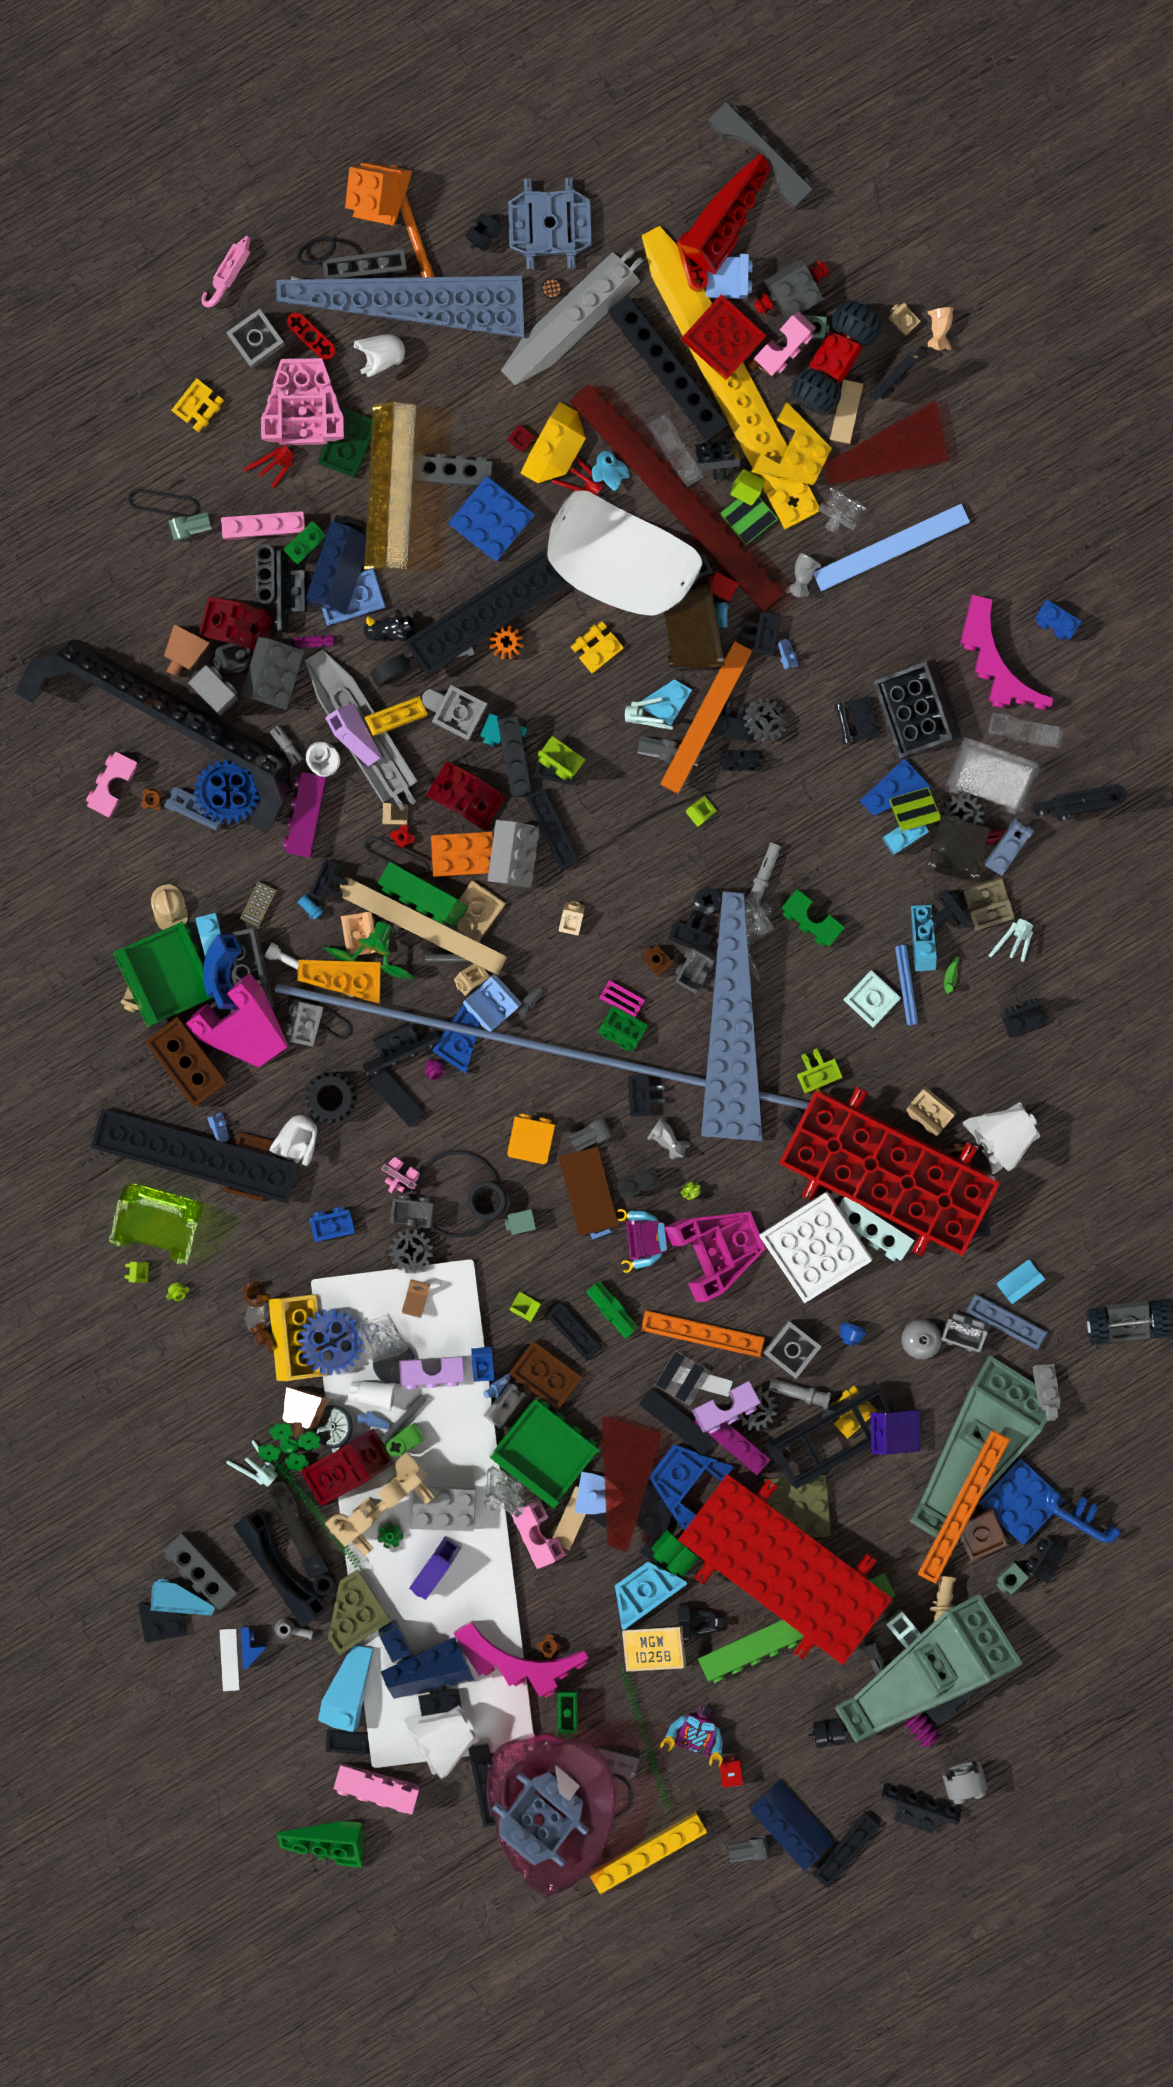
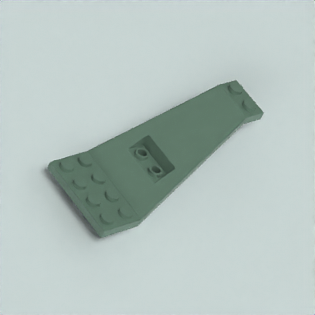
M988 1356L968 1391L920 1503L910 1519L911 1523L933 1537H937L992 1429L1009 1437L1010 1441L983 1494L1042 1431L1047 1422L1046 1411L1041 1410V1407L1038 1405L1035 1383L992 1356ZM974 1433L978 1434L979 1438H976Z
M978 1594L947 1610L858 1694L837 1705L835 1710L855 1743H858L873 1734L982 1687L1021 1667L1023 1663L983 1598ZM928 1656H931L934 1661H930ZM938 1674H942L944 1679H941Z

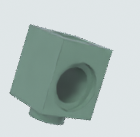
M803 315L811 323H817L821 328L817 333L812 332L814 335L812 340L824 341L825 335H828L830 323H826L827 317Z
M532 1209L507 1214L508 1219H504L506 1229L511 1231L512 1235L536 1229Z
M1012 1561L996 1577L998 1581L996 1585L1004 1594L1007 1591L1013 1594L1029 1577ZM1014 1574L1016 1581L1011 1585L1006 1584V1576Z

